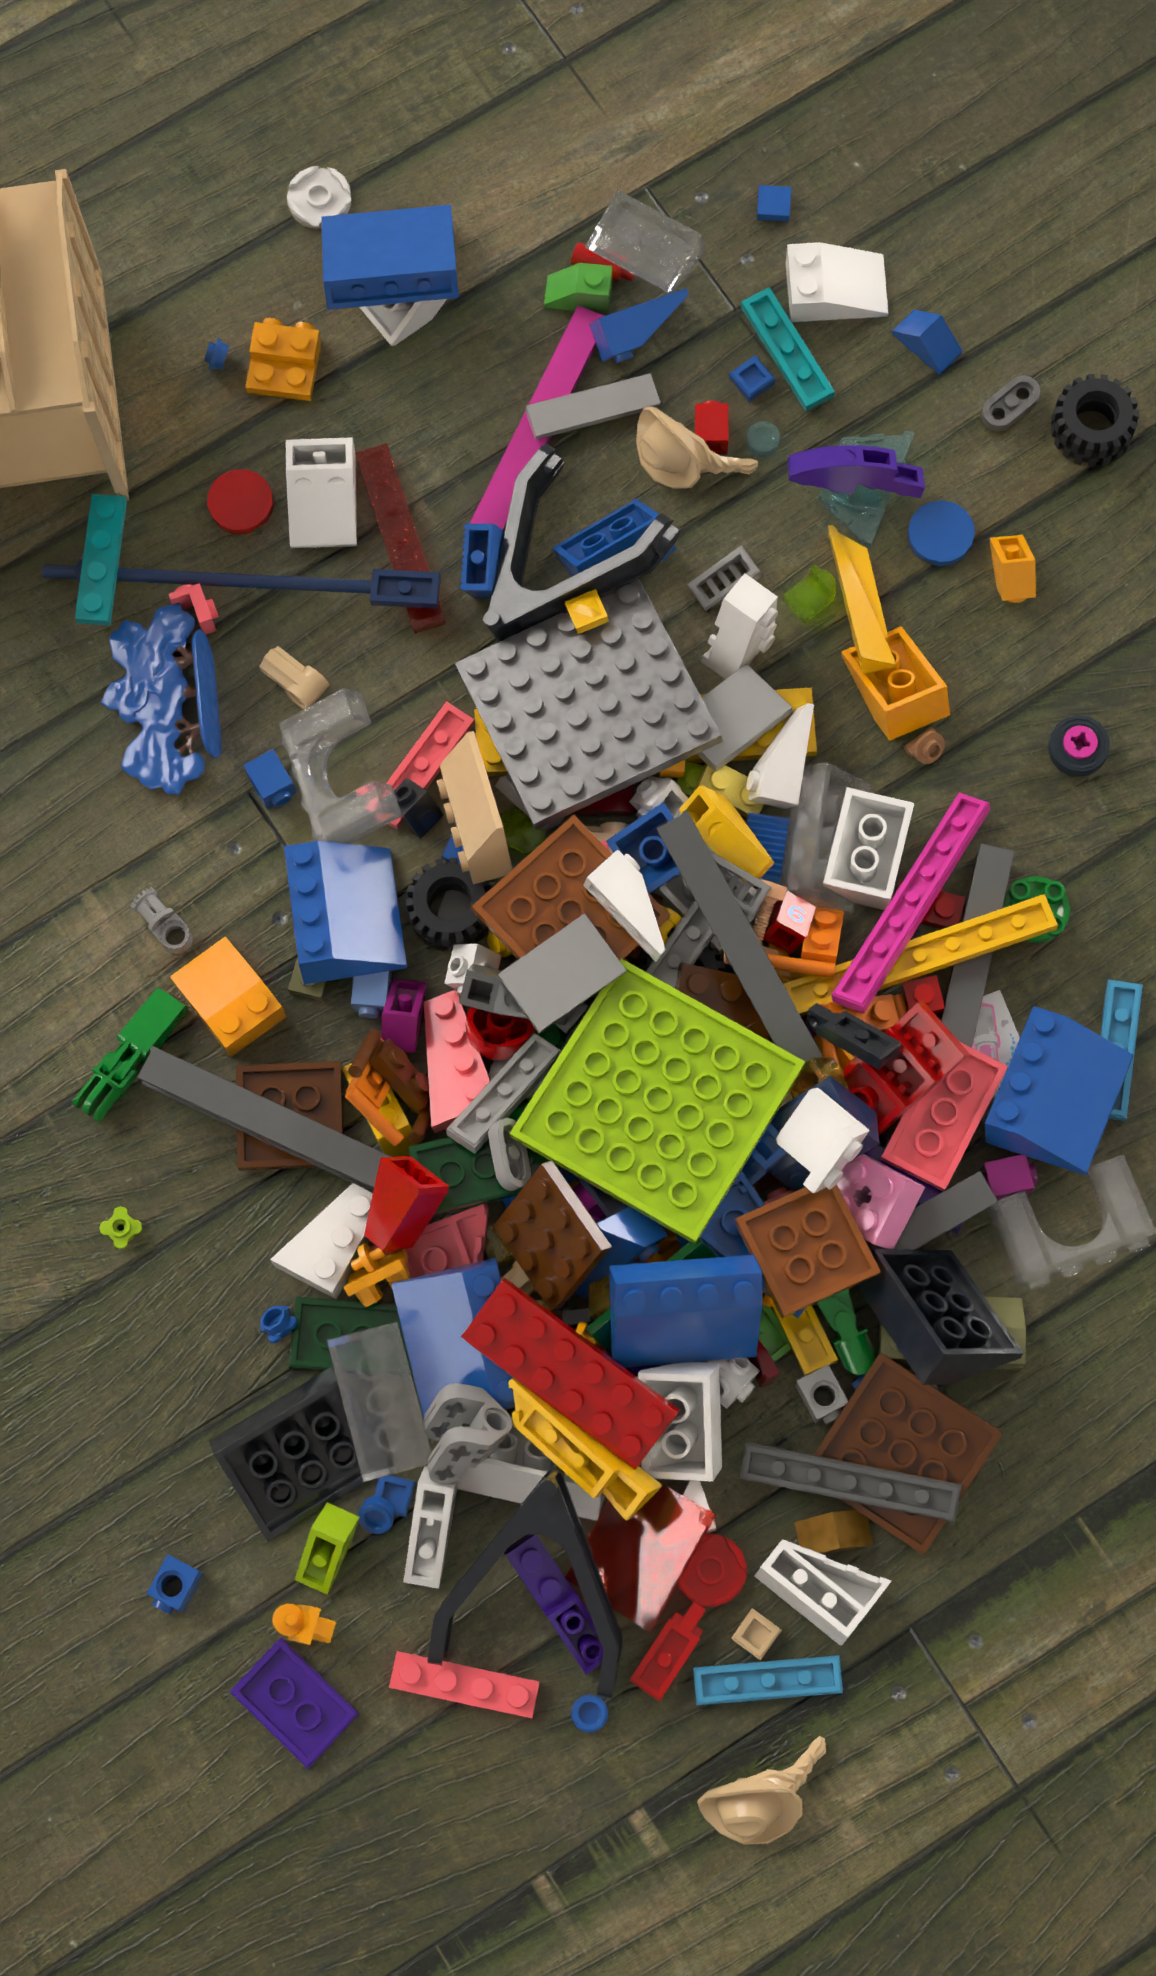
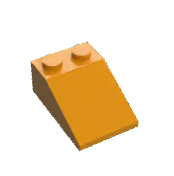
M902 626L887 632L889 637V643L887 644L896 664L894 668L862 674L855 646L841 651L842 658L870 713L889 741L950 715L947 685Z
M226 936L170 976L171 980L230 1057H233L286 1018L281 1004Z

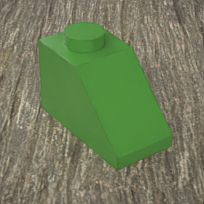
M578 263L548 275L544 308L575 311L579 305L596 313L609 314L612 291V266Z

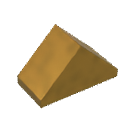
M857 1510L830 1512L795 1522L799 1546L823 1555L873 1545L868 1518Z

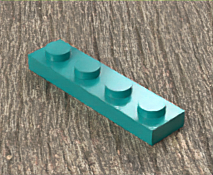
M768 287L741 301V309L805 412L834 398V389L771 288Z
M92 494L75 613L77 624L111 625L127 506L125 496Z

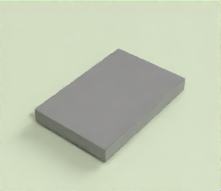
M745 664L702 697L722 736L723 742L697 755L717 772L792 714V707L751 667Z
M584 913L500 972L498 977L538 1033H541L626 973V969Z

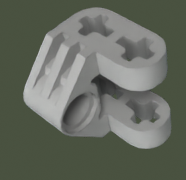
M459 1383L449 1384L439 1391L424 1415L426 1436L432 1440L439 1441L428 1458L430 1479L438 1484H450L457 1481L467 1467L475 1468L495 1453L513 1425L511 1416L483 1388ZM463 1423L470 1424L469 1427H461Z

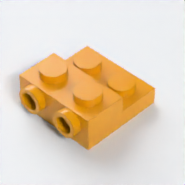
M265 318L263 323L254 322L249 349L251 358L245 386L246 392L311 401L322 343L319 330H316L312 324L307 322H297L295 327L283 326L281 321L274 318Z

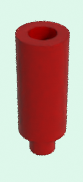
M580 242L577 243L571 257V265L587 263L612 266V280L619 283L622 278L633 282L637 273V269L627 266L628 260Z

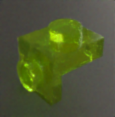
M513 808L499 813L508 846L529 855L544 841L547 830L542 828L536 830L531 819L524 812Z

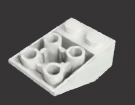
M352 437L286 440V482L290 548L357 546L356 453Z

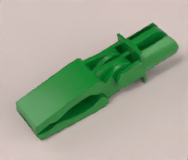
M157 987L118 1034L117 1040L120 1042V1047L113 1053L108 1052L97 1067L92 1068L93 1075L71 1104L77 1108L82 1107V1111L89 1116L94 1113L93 1119L100 1123L120 1096L125 1097L124 1093L138 1075V1070L136 1069L141 1061L143 1063L146 1062L151 1046L158 1049L161 1048L186 1014L188 1006Z
M849 1289L816 1303L828 1324L837 1333V1336L831 1338L830 1341L833 1343L844 1368L852 1374H867L875 1361L876 1355L867 1334V1328L863 1325L858 1327L855 1325L856 1315L854 1314Z

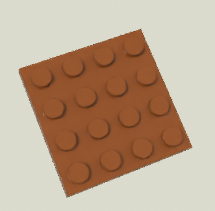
M572 815L471 907L476 916L518 960L584 913L619 961L621 958L625 959L640 946L583 886L586 878L612 854L575 815ZM648 893L658 927H660L669 919L670 915Z

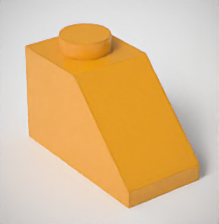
M1013 535L990 538L996 587L1002 601L1007 600L1008 602L1019 603L1025 601L1026 598L1036 597L1035 558L1024 536Z

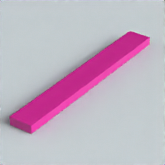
M579 305L577 306L529 405L573 394L596 347L589 324L598 318L604 317V315ZM526 412L470 523L497 524L500 529L505 531L515 480L542 445L548 444L552 437L549 436L535 440Z
M962 793L957 794L832 993V1002L860 1013H865L990 812V803Z

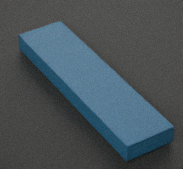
M1108 979L1100 1036L1133 1054L1132 1062L1109 1119L1125 1121L1127 1119L1143 985Z
M839 1655L693 1668L696 1706L843 1693Z

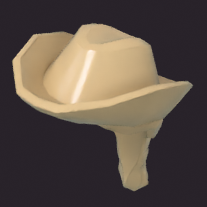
M644 407L639 417L636 445L640 464L654 481L672 489L691 488L700 479V473L710 472L718 474L720 472L730 473L734 471L751 474L758 467V461L720 456L709 450L704 439L658 408Z
M821 1736L816 1738L796 1763L782 1771L768 1769L754 1776L739 1778L735 1782L707 1791L697 1801L703 1817L720 1834L743 1845L768 1844L789 1833L802 1816V1799L796 1792L799 1786L806 1783L807 1775L812 1772L813 1764L826 1753L825 1739Z

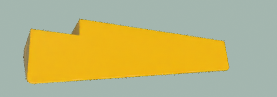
M828 525L829 539L862 674L894 668L896 664L887 644L889 643V637L868 550L866 547L839 533L833 525Z
M515 1378L510 1379L508 1385L509 1388L513 1389L515 1411L512 1413L514 1427L593 1499L603 1493L627 1521L661 1488L662 1485L641 1467L638 1466L636 1470L518 1380Z

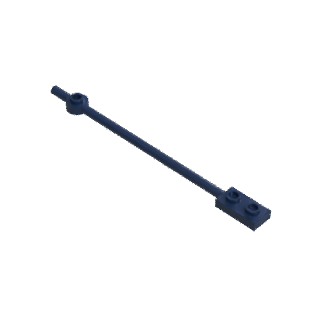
M83 558L76 566L44 564L42 568L43 577L77 579L80 583ZM118 568L116 581L184 585L200 583V585L363 593L370 594V603L373 606L438 609L441 575L440 572L373 569L372 580Z

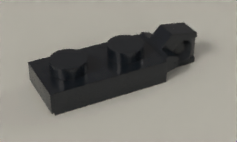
M816 1003L807 1011L806 1026L820 1037L878 1070L900 1054V1041L845 1010L838 1014Z

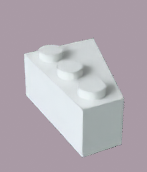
M744 573L723 599L715 621V625L720 628L717 636L714 634L710 636L708 644L712 647L703 655L701 662L724 679H727L745 664L749 665L760 651L765 653L775 640L773 634L777 626L775 618L778 615L776 610L778 597Z
M352 1183L270 1259L274 1267L337 1299L348 1279V1275L353 1270L350 1262L359 1258L358 1246L364 1243L367 1244L369 1241L364 1236L373 1193Z
M782 1539L760 1567L755 1577L842 1646L890 1584L891 1580L859 1571L857 1567L849 1564L846 1566L825 1558L826 1556Z

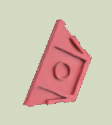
M488 1204L478 1205L427 1225L414 1247L405 1249L409 1256L406 1266L411 1278L483 1261L489 1213ZM376 1245L371 1246V1249H377Z

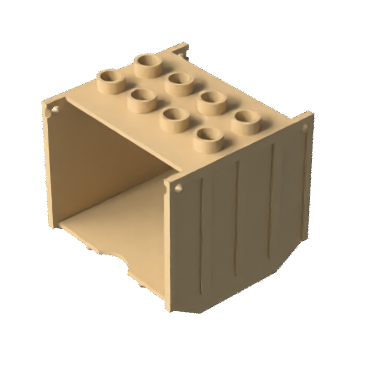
M55 170L56 181L0 188V488L108 473L115 493L118 496H125L126 500H129L102 271L67 170Z

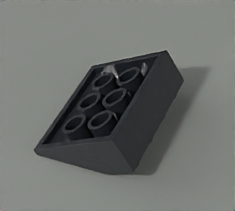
M873 1249L871 1251L881 1272L879 1275L858 1284L857 1287L922 1385H950L1018 1360L1023 1356L1024 1353L952 1250Z
M333 1366L209 1441L214 1456L267 1541H270L324 1508L327 1502L332 1503L392 1466Z

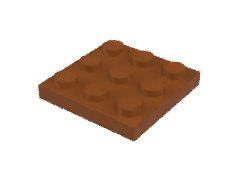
M837 1184L830 1190L826 1187L816 1193H812L808 1188L804 1187L734 1220L750 1255H754L762 1271V1280L782 1319L869 1280L881 1272Z

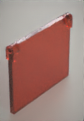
M659 1482L662 1485L661 1488L627 1521L608 1500L598 1521H596L587 1537L612 1608L641 1626L645 1631L648 1630L650 1632L655 1627L716 1517L712 1510L703 1508ZM571 1566L565 1578L580 1588Z

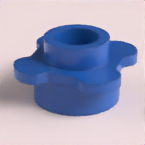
M285 1305L273 1306L266 1310L261 1317L260 1329L269 1335L268 1340L271 1343L279 1342L281 1338L287 1336L297 1325V1318L289 1314L290 1309Z

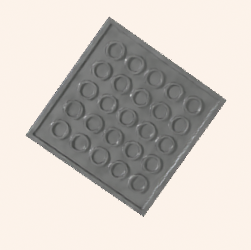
M639 579L600 598L609 622L577 634L569 613L563 614L562 612L455 663L536 830L723 742L713 718Z

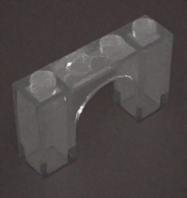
M344 688L284 720L279 725L283 735L282 743L291 759L292 774L298 781L302 793V804L308 812L312 824L313 838L315 841L350 844L401 817L402 814L393 787L390 784L372 781L340 798L333 793L329 786L327 764L335 746L341 740L371 724L362 693Z
M1124 1154L1089 1168L1087 1178L1101 1209L1102 1225L1098 1236L1085 1245L1070 1247L1060 1245L1049 1239L1041 1230L1025 1191L998 1200V1204L988 1209L1020 1288L1030 1285L1031 1290L1051 1283L1049 1277L1063 1273L1064 1278L1082 1272L1084 1270L1083 1265L1089 1262L1096 1261L1097 1265H1102L1116 1259V1252L1128 1248L1130 1253H1134L1150 1246L1149 1240L1156 1235V1230Z

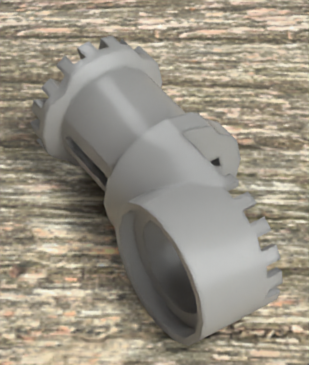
M151 887L149 890H143L142 896L140 894L137 895L139 899H133L134 901L130 905L132 911L135 913L139 912L149 923L148 929L168 952L182 954L187 951L193 941L192 933L187 925L172 908H167L159 900L157 891ZM174 929H181L185 932L183 942L178 945H170L167 942L168 934Z

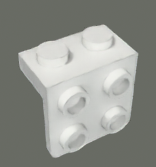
M813 1088L808 1091L778 1134L776 1141L781 1148L811 1172L803 1185L812 1193H816L826 1187L830 1190L839 1182L843 1176L841 1170L847 1162L852 1161L859 1154L863 1147L861 1142L870 1130L822 1090Z

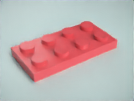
M963 1043L961 1044L970 1054L903 1114L880 1159L943 1192L946 1190L1008 1068L1007 1065Z

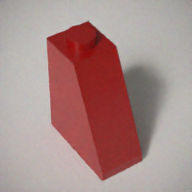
M411 1156L380 1158L364 1236L374 1243L377 1248L386 1253H395L400 1249L413 1248L448 1193L449 1186Z

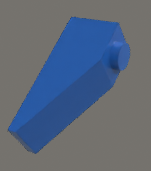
M687 288L598 318L589 324L602 362L614 359L615 364L633 358L632 351L641 347L689 295Z

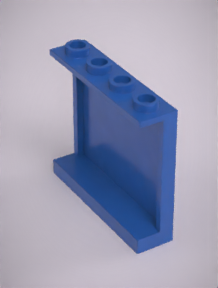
M451 205L322 217L323 284L327 310L459 298Z

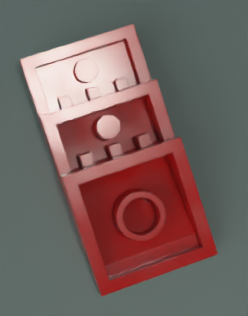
M923 1000L917 1002L894 1026L884 1031L887 1035L900 1041L901 1050L899 1055L879 1070L855 1057L834 1077L836 1081L877 1112L878 1135H881L970 1054Z

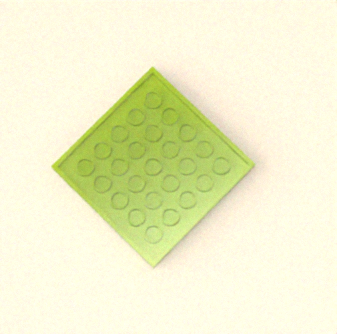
M621 958L620 962L626 969V973L601 989L510 1131V1138L546 1159L553 1161V1163L686 1240L696 1243L803 1071L806 1062Z

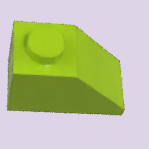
M327 1502L310 1529L294 1580L328 1594L351 1545L360 1517Z

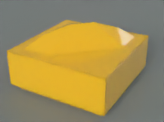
M596 589L565 601L577 634L609 622Z

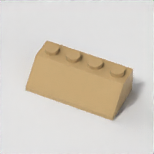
M472 731L466 733L442 761L440 769L443 779L436 781L441 800H449V803L443 804L448 824L454 822L456 824V827L450 828L455 848L461 846L463 848V851L457 852L462 872L469 871L473 884L506 876L512 870L501 818L475 733Z

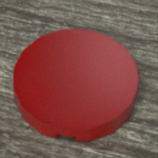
M237 469L222 474L212 483L207 494V507L212 519L222 530L232 534H249L254 532L256 528L260 525L263 526L269 520L273 512L274 497L268 482L258 473L247 469Z
M705 1533L692 1538L681 1548L675 1561V1578L680 1591L688 1600L695 1601L703 1607H718L729 1603L740 1593L746 1581L747 1564L742 1551L732 1540L721 1535Z

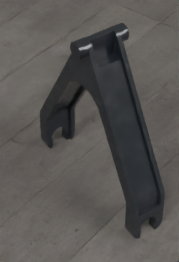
M544 444L537 450L515 480L489 610L485 613L483 621L498 642L562 612L563 614L567 613L565 601L595 589L599 598H602L651 573L677 541L680 529L673 525L670 526L674 520L664 514H660L653 520L634 546L547 590L531 591L523 588L522 584L539 498L564 466V461H562L561 457L556 454L551 457L557 449Z
M553 1466L547 1471L443 1600L433 1620L428 1663L442 1666L443 1657L448 1655L454 1613L515 1539L525 1535L542 1534L556 1540L567 1552L604 1650L597 1696L612 1698L617 1682L623 1635L565 1482L564 1471L559 1467Z

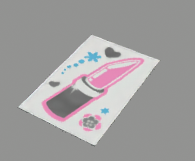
M999 990L983 996L972 1048L1009 1066L1020 1037L1002 993ZM1002 1078L1000 1084L998 1085V1087H997V1089H996V1091H995V1093H994V1095H993L992 1098L996 1097V1095H997V1093H998V1090H999V1088H1000V1085H1001V1083H1002V1081H1003V1078Z

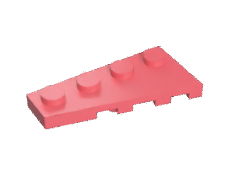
M456 989L424 1002L431 1127L434 1133L447 1129L491 1081L481 1054L468 1041L465 1030L467 1016L463 1005L459 1004L460 997L456 994Z

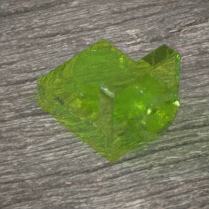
M814 564L809 568V575L783 595V601L805 624L835 600L836 581L827 570H821Z

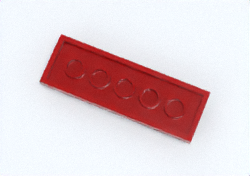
M506 1278L499 1283L461 1336L462 1339L635 1470L680 1411V1409Z

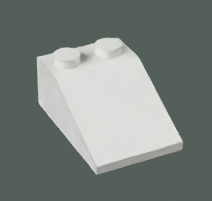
M821 242L787 244L786 274L791 322L888 317L883 254Z

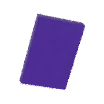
M281 1637L229 1691L307 1769L311 1768L360 1715Z

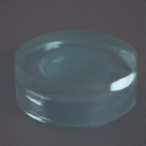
M760 421L754 423L749 428L746 442L748 449L753 454L769 456L777 450L780 433L774 424Z

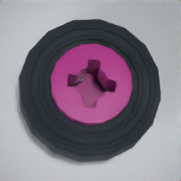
M1081 715L1067 717L1058 723L1050 734L1048 743L1051 761L1057 769L1067 775L1077 777L1091 775L1100 769L1106 761L1110 749L1107 731L1100 722L1091 717Z

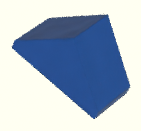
M913 310L892 331L894 337L939 375L962 354L960 345L942 315Z

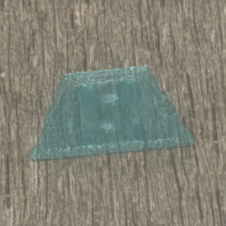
M904 431L903 435L884 437V433L871 434L864 438L859 436L842 437L839 446L861 445L892 449L896 451L897 462L904 463L915 432ZM858 484L853 495L842 492L834 493L822 488L819 494V501L864 546L871 549L892 492L869 489Z

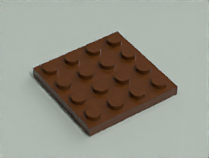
M880 1352L814 1455L962 1484L960 1501L1004 1432L933 1385H922L913 1372ZM841 1499L923 1555H925L947 1521Z

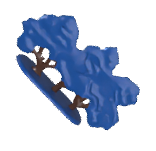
M179 603L158 608L148 629H144L139 623L125 620L120 624L118 630L112 632L109 637L112 658L127 673L124 678L110 683L100 703L110 710H118L119 717L126 723L130 724L138 721L142 724L143 730L127 746L121 763V769L131 777H137L140 783L149 789L162 787L165 793H174L176 795L180 794L185 782L199 778L205 770V762L201 755L192 749L200 733L205 749L211 757L219 758L222 750L215 666L211 646L205 633L198 629L193 635L192 652L185 647L186 639L194 628L195 618L188 612L182 611V606ZM175 651H180L183 657L174 658L172 654ZM191 663H194L196 688H190L187 680L182 675L183 669ZM197 696L199 722L191 724L182 715V703L186 698ZM179 722L184 723L186 728L180 730L177 724ZM189 731L191 734L186 736V741L188 742L179 749H176L174 747L176 739L181 734ZM185 749H189V755L182 757L181 753Z

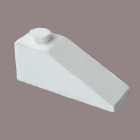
M807 703L794 710L753 767V770L750 771L746 783V788L750 791L748 801L783 809L798 805L814 704Z
M617 850L586 878L583 886L656 962L665 952V946L643 876L639 872L640 867L630 855H623Z
M424 1466L417 1485L403 1582L439 1589L455 1508L458 1480L450 1484L435 1483L429 1477L428 1466Z

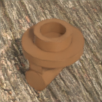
M930 726L906 744L904 750L910 757H915L919 762L931 764L943 753L945 740L941 734Z

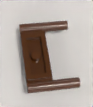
M371 1029L349 1067V1074L355 1078L360 1077L369 1062L411 1110L418 1114L408 1139L413 1144H419L431 1123L429 1080L408 1060L406 1053L397 1047L390 1038L382 1042L381 1033L376 1029Z

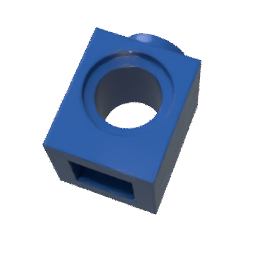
M273 749L243 765L247 777L266 809L272 806H283L292 799V795L296 794L293 781Z
M167 1554L146 1594L155 1598L152 1605L170 1615L174 1609L184 1613L204 1573ZM179 1577L182 1581V1590L177 1596L169 1597L165 1592V1585L169 1579Z

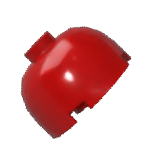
M470 1007L467 1012L465 1024L469 1043L481 1056L495 1061L510 1060L534 1034L535 1028L527 1018L492 1013Z

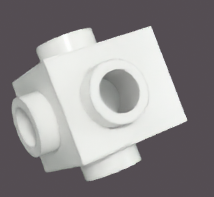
M649 776L648 779L644 780L637 787V793L630 800V803L638 811L636 814L638 818L663 802L676 818L681 815L679 809L687 801L688 797L681 791V787L674 780L668 777L663 779Z
M455 944L444 984L456 989V994L461 996L467 969L474 963L498 970L502 955L480 944Z
M748 1358L710 1360L707 1362L719 1363L720 1403L726 1409L736 1399L742 1403L755 1389L756 1386L751 1382L760 1370Z

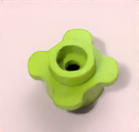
M122 1206L115 1208L114 1215L108 1221H103L100 1224L101 1234L108 1235L114 1241V1246L119 1249L127 1247L128 1242L142 1231L141 1222L132 1219L128 1215V1210ZM124 1225V1229L119 1231L118 1226Z

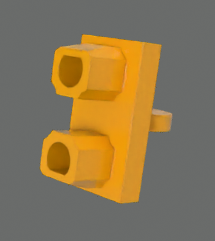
M366 1243L358 1246L359 1258L350 1262L353 1270L356 1272L348 1275V1284L344 1285V1289L348 1296L355 1294L365 1307L376 1303L383 1295L377 1282L386 1278L391 1286L393 1282L411 1278L406 1266L409 1256L405 1249H400L386 1256V1252H383L380 1248L372 1250Z
M287 1603L280 1605L272 1616L273 1627L278 1633L288 1636L287 1640L306 1645H310L311 1640L330 1643L336 1622L319 1617L320 1608L300 1604L298 1606Z

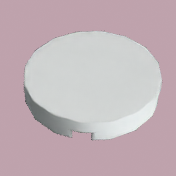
M319 166L309 167L299 172L291 180L288 187L287 204L293 218L309 228L322 229L323 216L348 214L351 206L349 184L342 174L329 167L327 169H319Z

